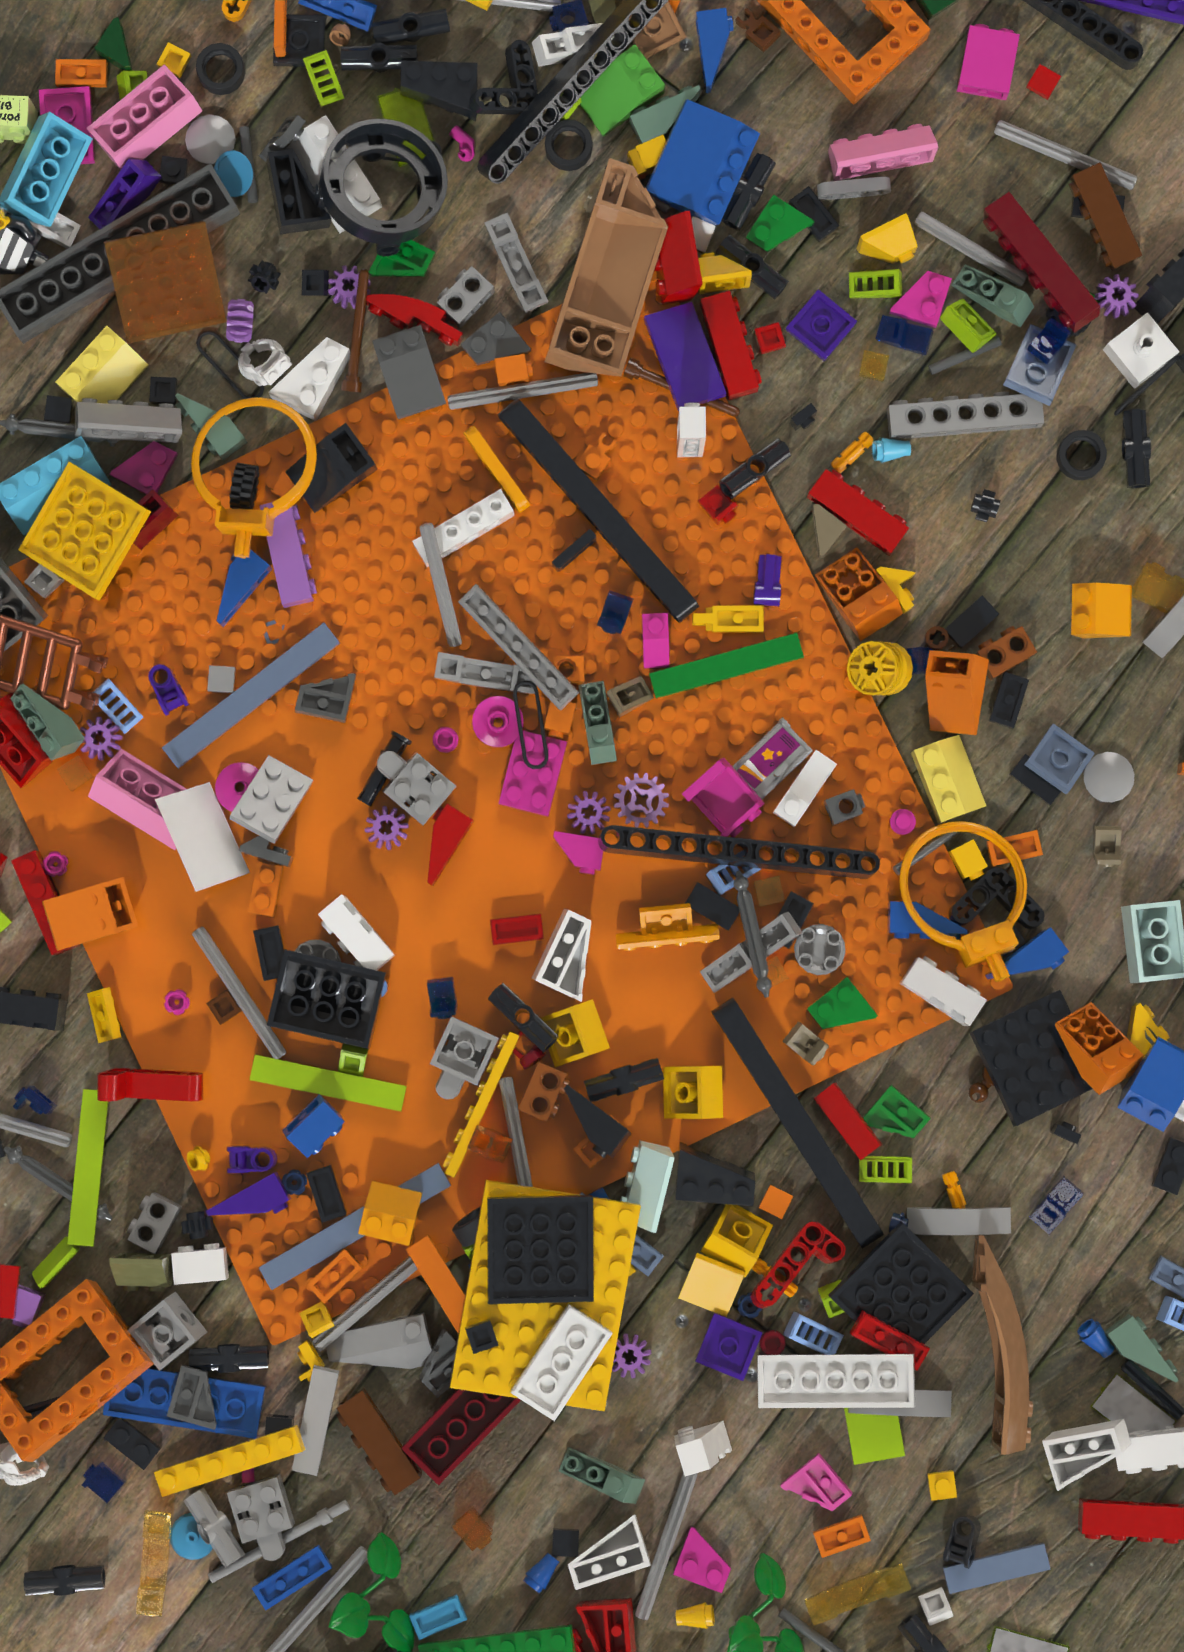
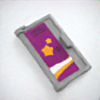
M781 718L732 767L754 792L763 799L813 750L791 729V725L784 718Z

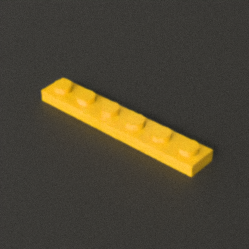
M511 1031L508 1036L503 1034L497 1047L501 1052L497 1059L492 1058L486 1071L490 1073V1076L486 1083L481 1082L476 1092V1096L480 1098L476 1106L470 1105L465 1119L469 1122L465 1130L459 1129L454 1143L458 1144L454 1154L449 1152L443 1164L447 1168L445 1174L453 1178L456 1176L520 1035Z
M295 1425L157 1470L154 1474L161 1495L164 1497L301 1453L306 1449L298 1426Z

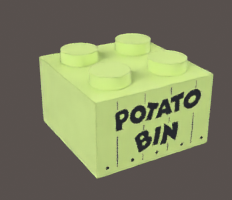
M0 95V143H3L4 140H13L18 144L26 143L38 116V111L29 96Z

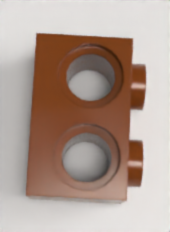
M1011 626L1000 633L1002 638L995 642L989 639L978 646L980 649L976 653L978 656L988 659L987 655L990 651H995L1000 656L998 664L988 663L987 676L990 681L1037 653L1022 626L1017 629ZM1010 639L1020 640L1022 649L1020 651L1012 650L1009 645Z
M538 1062L518 1110L546 1122L549 1117L554 1119L560 1105L555 1103L558 1094L564 1095V1088L570 1082V1080L565 1079L567 1073ZM553 1073L557 1076L558 1083L554 1088H547L543 1084L545 1074ZM537 1097L545 1098L548 1103L547 1109L543 1112H538L533 1108V1101Z

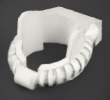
M272 339L256 340V342L253 341L252 344L248 342L241 348L242 353L238 360L241 374L245 378L254 381L258 386L272 385L292 365L290 357L285 354L283 347ZM254 350L258 353L266 350L272 351L268 360L256 368L252 364L250 365L251 359L248 356Z
M9 1442L0 1444V1479H4L7 1484L14 1486L23 1485L46 1475L49 1465L46 1463L43 1455L34 1461L38 1464V1468L32 1467L29 1470L20 1472L13 1462L14 1460L17 1463L22 1462Z

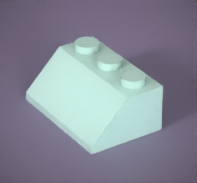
M1180 900L1121 907L1130 983L1184 978V929Z
M639 1140L638 1147H634L631 1154V1162H634L632 1172H627L624 1186L628 1187L626 1197L622 1196L620 1201L640 1204L641 1208L637 1226L656 1233L675 1157L670 1147Z

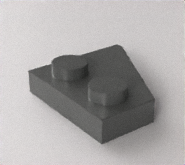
M299 115L287 117L258 156L266 162L268 152L280 151L292 140L296 141L304 131L302 126L306 121Z
M500 312L461 343V347L476 365L489 363L495 358L531 352V348Z
M351 673L346 677L334 680L332 678L322 680L317 684L301 685L295 713L346 723L356 674Z
M445 1327L441 1330L420 1374L421 1381L437 1398L450 1388L457 1340Z
M181 1365L167 1417L213 1430L216 1429L217 1423L207 1371Z

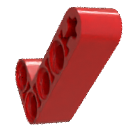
M132 1068L109 1069L97 1074V1100L118 1101L124 1098L201 1101L203 1100V1073Z
M809 1222L802 1226L751 1293L753 1304L758 1308H767L776 1303L812 1254L826 1264H832L841 1260L845 1255L846 1248L844 1243L818 1222ZM807 1228H811L816 1232L817 1238L815 1241H810L806 1237ZM828 1244L836 1248L837 1255L835 1258L827 1254L826 1247ZM792 1248L800 1251L801 1260L799 1262L791 1258L790 1251ZM777 1268L785 1272L786 1279L784 1282L776 1279L775 1271ZM770 1286L775 1287L768 1293L767 1297L769 1299L762 1301L761 1292L767 1290Z

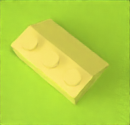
M106 326L58 378L56 383L76 402H82L83 398L97 399V403L108 404V400H118L149 365L122 338Z
M960 735L931 743L911 752L938 824L986 807Z

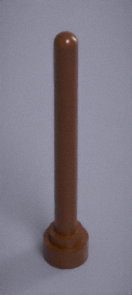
M361 269L358 276L348 375H345V380H342L341 390L361 393L362 389L358 370L369 279L367 269Z
M630 357L623 377L631 380L633 378L637 380L642 378L670 390L664 376L644 369V365L639 364L640 361ZM719 399L703 403L733 417L740 414L738 407Z

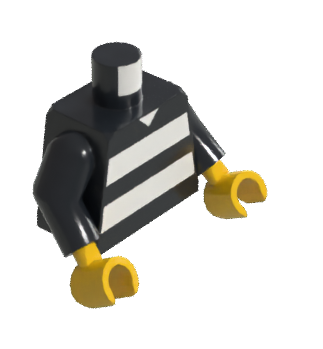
M1 209L0 275L23 274L30 264L38 267L48 261V255L36 250L41 236L36 232L30 221L26 217L12 215L8 212L5 214Z

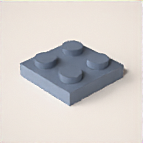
M1052 724L1024 765L1064 794H1067L1095 753L1058 726Z

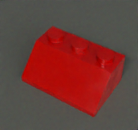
M684 211L664 219L668 229L654 269L657 272L658 278L656 281V292L658 296L661 295L662 304L691 301L703 285L690 211Z
M9 693L0 698V765L20 788H23L49 766L53 760L51 761L46 752L43 751L35 735L28 728L19 711L14 707L10 699L13 693Z

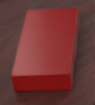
M541 914L490 919L493 945L544 939Z
M0 1264V1318H15L21 1266Z

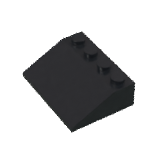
M285 949L267 1026L370 1049L386 972Z

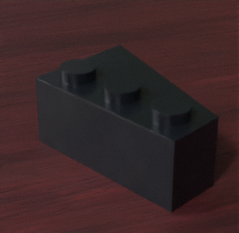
M401 61L400 95L428 105L432 104L446 109L447 112H455L476 121L477 113L471 108L469 99L477 91V63Z
M287 149L268 152L266 164L279 234L329 228L332 219L324 207L316 206L315 190L295 151Z
M1184 249L1177 255L1180 257L1177 262L1172 259L1162 269L1164 274L1161 277L1156 274L1146 284L1149 289L1137 301L1134 308L1141 316L1148 312L1157 324L1184 299Z
M0 986V1023L64 1031L68 1000L61 999V994L46 992L45 997L35 996L36 991L20 989V994L10 993L11 988Z
M679 1143L675 1190L676 1200L753 1206L756 1182L754 1172L730 1162L714 1158L710 1154L690 1148L684 1143Z

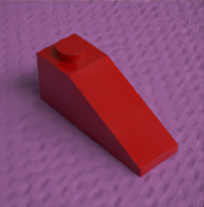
M446 804L444 808L440 806L432 818L435 820L432 832L427 883L434 886L474 823L473 819L449 804Z

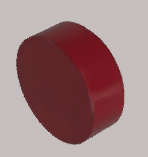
M537 1047L524 1055L519 1062L525 1070L543 1059L546 1054Z
M771 1329L761 1335L759 1345L766 1355H779L785 1349L786 1342L784 1336L779 1331Z

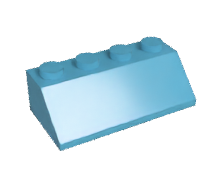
M50 111L39 116L2 191L0 207L13 215L26 217L31 222L51 227L93 138Z
M82 436L0 483V501L23 536L29 532L68 462L74 463L109 486L112 485Z

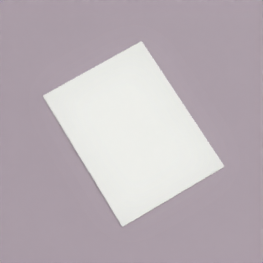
M210 782L155 799L196 892L250 873Z

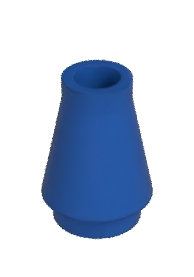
M1089 1319L1078 1328L1079 1339L1103 1358L1108 1357L1114 1351V1346L1110 1343L1099 1322Z
M547 1553L525 1573L527 1576L523 1581L540 1593L542 1589H546L560 1562Z

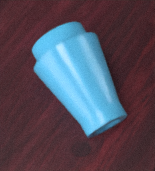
M879 438L872 443L874 461L884 463L900 457L910 456V441Z

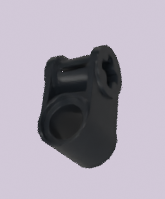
M967 1515L954 1520L943 1553L944 1561L952 1560L964 1564V1567L967 1569L971 1567L981 1531L980 1522L976 1517ZM964 1521L971 1525L969 1535L964 1534L961 1526Z

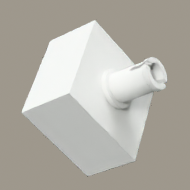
M1148 312L1107 343L1103 349L1134 389L1179 353L1178 349Z

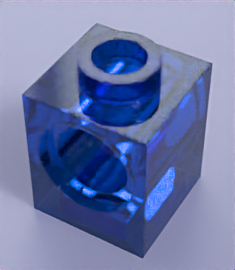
M575 0L552 7L553 16L549 17L553 32H562L565 28L588 25L582 0ZM569 15L575 20L572 23L566 24L561 19Z

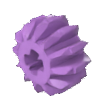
M345 265L342 266L344 273L340 274L339 271L335 270L333 273L337 279L331 278L328 280V283L333 286L328 289L329 295H335L333 297L335 304L342 301L341 306L346 309L349 302L352 308L355 309L359 273L357 274V266H353L351 271L348 272ZM349 283L351 286L353 283L354 290L349 291L348 289L346 291L345 285ZM367 289V295H370L371 292Z
M1118 274L1114 275L1113 280L1108 276L1105 277L1103 280L1104 284L1099 283L1096 287L1099 293L1094 295V299L1101 301L1099 303L1100 309L1103 307L1106 309L1104 316H1108L1110 312L1113 313L1114 319H1117L1120 313L1123 316H1127L1129 309L1136 307V303L1133 300L1139 297V294L1131 292L1136 288V284L1128 286L1129 278L1125 277L1120 281ZM1118 293L1121 296V298L1119 300L1118 298L1114 300L1112 295H1116Z
M237 299L230 300L228 303L226 337L229 341L242 343L251 340L254 311L252 301Z
M96 717V725L91 720H87L86 723L89 729L80 728V731L86 734L82 742L86 744L81 747V751H89L88 757L91 759L98 755L100 761L104 760L105 752L110 758L114 757L111 749L113 747L116 750H120L121 747L115 744V741L123 739L121 735H114L120 729L119 726L114 725L111 727L112 720L109 718L103 723L101 717ZM101 732H103V737L106 738L105 742H99V745H97L98 741L95 739V736L97 734L101 736Z
M583 791V801H581L579 796H574L578 806L574 804L568 805V808L576 811V813H570L567 817L568 819L577 818L573 822L572 827L576 828L581 823L580 833L582 834L585 833L586 826H590V833L595 834L594 825H597L600 830L604 829L600 819L606 822L610 820V817L602 815V813L609 812L611 808L610 806L601 808V805L606 802V798L603 797L597 802L598 792L594 791L592 799H588L587 791ZM589 806L594 807L593 812H597L596 816H590L589 819H585V814H582V810H587Z
M383 806V815L380 816L379 812L374 810L373 814L377 819H366L369 824H373V827L365 828V832L375 833L368 840L372 843L379 838L376 845L379 849L383 846L384 841L386 842L387 850L392 849L391 841H394L399 847L401 842L397 837L400 836L406 839L408 836L404 832H400L401 829L409 828L407 823L399 824L405 819V815L401 814L395 818L398 810L395 807L391 810L390 815H388L387 807ZM384 822L388 825L390 822L393 823L391 827L392 833L389 835L386 832L384 834L381 833Z
M623 1334L625 1343L622 1344L617 1338L616 1345L619 1348L615 1350L616 1356H614L613 1362L618 1363L612 1367V1371L616 1372L623 1368L621 1377L624 1378L627 1370H630L631 1378H635L636 1373L634 1369L637 1368L641 1374H644L645 1369L640 1364L650 1365L651 1361L643 1358V1356L650 1355L651 1350H641L646 1346L647 1342L643 1340L637 1345L638 1335L634 1334L632 1342H629L628 1334ZM629 1349L633 1350L636 1359L626 1362L625 1356L622 1355L623 1352L626 1351L628 1353Z

